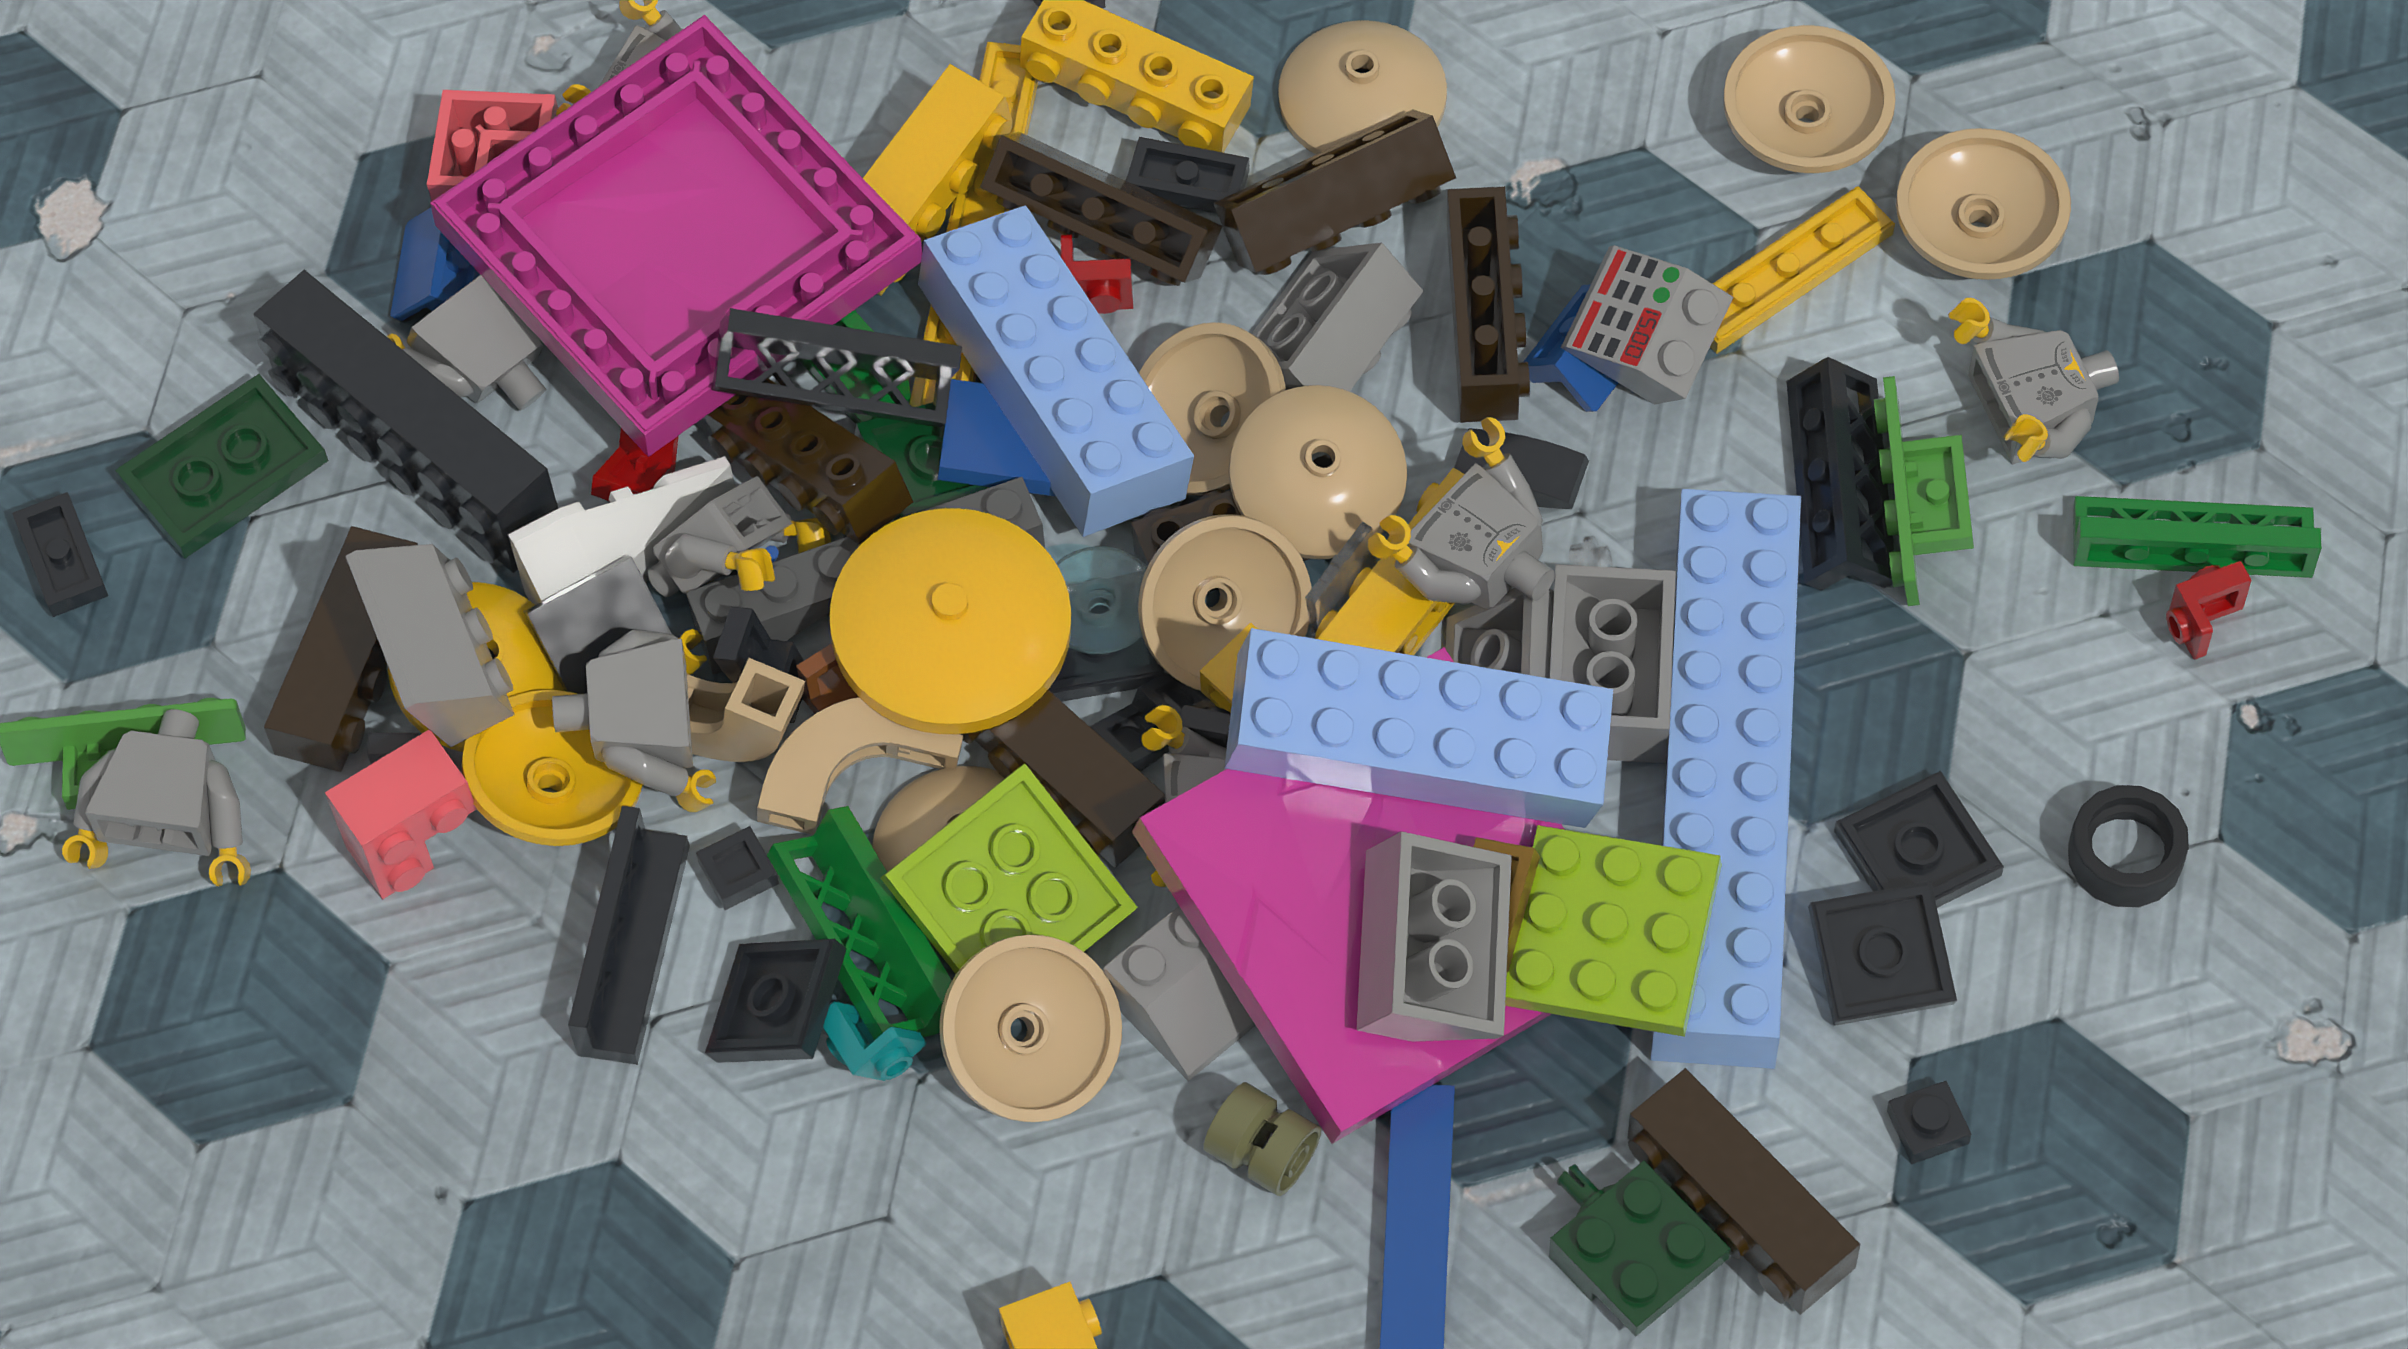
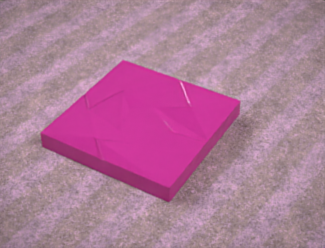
M706 15L691 23L430 202L435 226L648 457L736 395L712 390L720 322L730 308L834 325L921 263L922 259L921 238ZM731 348L728 377L753 381L768 370L754 350ZM770 353L776 362H779L784 357H786L784 355Z
M1445 647L1426 657L1454 662ZM1226 769L1140 817L1132 831L1331 1144L1551 1015L1550 1013L1505 1006L1504 1036L1497 1039L1412 1042L1357 1031L1366 850L1401 831L1471 847L1474 846L1475 839L1478 837L1533 848L1538 825L1564 829L1561 824Z

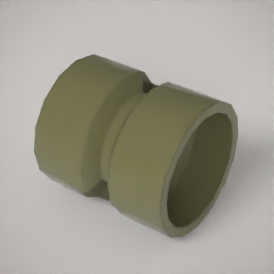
M1243 1082L1231 1092L1212 1120L1204 1140V1151L1231 1168L1238 1169L1243 1165L1248 1166L1249 1179L1273 1194L1282 1196L1296 1183L1313 1157L1321 1137V1127L1291 1109H1287L1282 1113L1277 1112V1100L1253 1085ZM1272 1133V1136H1271L1270 1139L1268 1140V1142H1267V1144L1265 1145L1264 1149H1262V1147L1264 1146V1144H1265V1142L1267 1141L1268 1137H1269L1270 1134Z

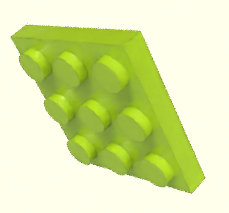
M1026 764L1017 768L880 877L955 974L981 949L997 941L1015 936L1042 935L1065 941L1084 952L1138 908Z
M1538 825L1533 848L1540 855L1509 971L1506 975L1505 1006L1685 1037L1722 866L1721 856Z

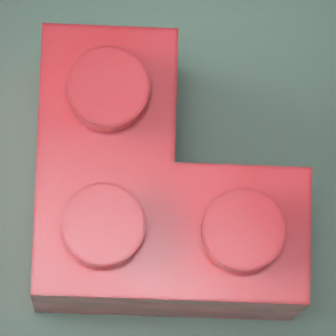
M443 90L427 179L431 201L556 117L558 105L555 95Z
M430 729L325 792L346 848L382 900L396 891L403 892L413 888L423 879L425 873L434 869L425 844L426 840L437 833H447L456 829L465 821L470 813L477 810L473 804L474 800L467 780Z

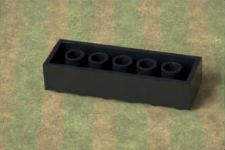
M304 269L253 313L261 338L257 341L258 345L269 358L272 366L268 371L272 381L286 395L292 397L297 393L307 401L309 410L323 426L328 429L337 426L348 435V442L364 460L372 462L376 459L387 468L389 477L401 491L409 496L416 492L428 502L429 510L442 525L448 529L457 526L466 533L469 543L484 560L493 563L497 559L512 573L517 571L518 567L508 534L558 509L548 468Z

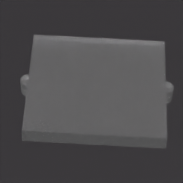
M1363 521L1338 555L1336 554L1332 558L1328 568L1305 597L1311 635L1314 639L1317 628L1327 613L1331 610L1339 612L1350 598L1349 591L1358 574L1365 567L1373 569L1377 564V558L1368 550V539L1373 535V529Z

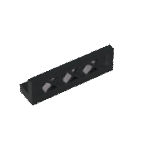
M730 308L720 322L712 390L943 427L946 424L951 378L960 369L962 346ZM731 348L754 350L768 370L753 381L728 377ZM770 353L784 355L786 357H784L779 362H776ZM796 358L808 359L813 361L826 379L811 390L796 388L782 368ZM828 363L844 366L834 372ZM854 367L869 369L883 389L870 399L853 397L843 384L840 377ZM885 372L900 374L901 376L892 382ZM771 376H774L780 385L764 382ZM910 377L936 380L933 410L912 407L897 387ZM831 385L837 394L821 391ZM888 394L895 404L879 400Z
M1826 357L1786 381L1796 495L1801 496L1800 539L1804 583L1822 591L1845 577L1853 575L1886 588L1893 584L1889 552H1894L1893 535L1888 536L1884 500H1889L1888 485H1883L1880 467L1879 449H1884L1883 435L1877 432L1874 399L1879 398L1877 378L1830 357ZM1847 388L1857 392L1859 412L1847 396ZM1851 434L1863 450L1864 463L1852 446ZM1856 485L1868 501L1869 514L1857 497ZM1861 536L1873 552L1874 562L1863 557Z
M622 806L568 1023L578 1056L638 1065L690 848L688 837L685 835L646 830L640 808Z

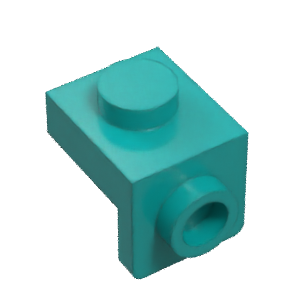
M835 1001L830 1004L823 1025L824 1030L829 1036L826 1038V1044L833 1056L847 1066L852 1075L886 1081L904 1073L912 1065V1057L926 1045V1041L920 1032L896 1027L888 1028L874 1040L855 1006Z

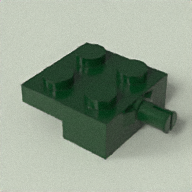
M1644 1160L1617 1183L1606 1186L1601 1190L1585 1176L1576 1164L1570 1166L1568 1172L1565 1170L1557 1180V1184L1581 1207L1575 1218L1550 1237L1549 1258L1591 1301L1598 1297L1635 1337L1729 1259L1730 1248Z

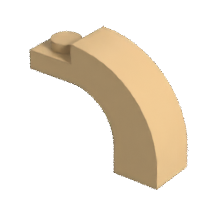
M751 658L748 659L738 682L716 683L687 674L692 754L731 762H748L768 757L778 748L802 697L805 681Z
M859 697L831 705L819 711L795 729L774 756L763 783L757 807V822L814 835L819 825L826 795L836 778L847 768L860 761L878 757L900 759L937 769L956 768L961 752L963 735L935 734L910 729L883 717Z

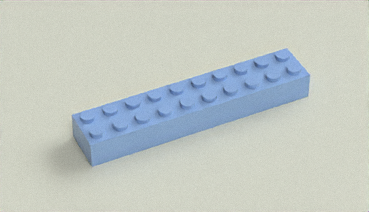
M1682 489L1675 578L1670 730L1665 772L1662 846L1720 855L1722 866L1685 1037L1652 1031L1651 1061L1775 1069L1780 1040L1801 496Z

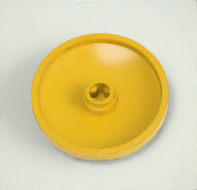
M961 508L926 510L902 517L885 525L867 538L850 556L840 572L832 593L830 605L832 647L841 673L849 686L859 698L883 717L910 729L927 733L965 734L978 732L1003 724L1026 711L1044 695L1058 676L1068 652L1071 636L1069 593L1062 573L1052 556L1034 537L1017 525L995 515L976 510Z

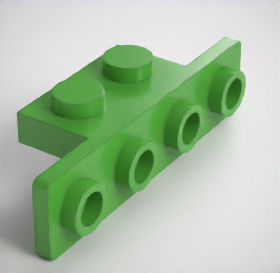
M1895 376L1883 377L1885 398L1874 399L1877 432L1878 434L1889 433L1890 448L1879 449L1883 485L1894 483L1895 499L1884 500L1888 536L1899 535L1901 550L1889 552L1893 588L1905 586L1908 606L1920 605L1915 555L1974 548L1962 435L1903 442Z
M204 698L192 703L164 706L146 704L136 709L107 712L89 710L70 716L51 718L25 717L18 721L0 723V747L7 763L11 766L63 761L62 798L67 810L76 809L82 775L108 751L116 749L125 733L138 731L158 734L163 715L167 710H182L197 717L199 726L195 739L203 740L209 745L244 741L246 739V727L235 699Z

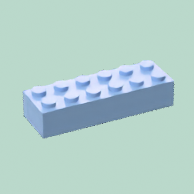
M1026 205L924 240L918 281L919 287L956 344L962 346V353L1051 482L1050 488L1082 537L1186 498L1194 460L1193 453Z
M1251 628L1237 654L1225 769L1586 828L1604 804L1613 689Z

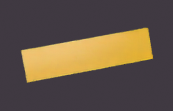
M1857 186L1712 283L1733 296V299L1710 348L1716 354L1724 350L1892 236L1895 223Z

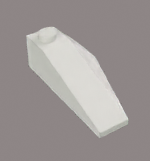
M724 456L666 474L656 482L652 490L639 494H633L629 487L621 488L610 493V503L584 510L580 502L561 507L508 534L523 588L528 599L536 605L626 556L633 558L646 583L649 580L648 570L659 562L654 554L653 547L711 500L735 488L730 463Z

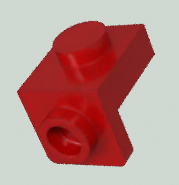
M1072 234L1061 235L1060 257L1099 314H1108L1121 309H1134L1131 259L1075 261Z
M620 428L619 448L593 475L591 495L609 501L610 493L621 488L629 487L633 494L652 490L662 476L675 472L679 435L648 457L629 435Z
M2241 561L2222 568L2219 565L2205 567L2192 575L2189 580L2175 586L2171 605L2166 613L2168 628L2178 644L2185 643L2194 660L2207 655L2213 633V628L2209 621L2244 608L2252 580Z

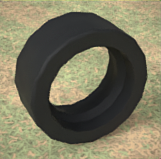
M2116 785L2095 793L2087 800L2077 814L2068 842L2069 866L2078 884L2095 899L2115 907L2139 908L2163 898L2175 887L2189 850L2188 827L2179 809L2162 794L2142 786ZM2115 819L2134 820L2148 826L2160 836L2164 844V856L2160 865L2144 873H2123L2108 867L2095 855L2092 849V837L2096 828L2103 823Z

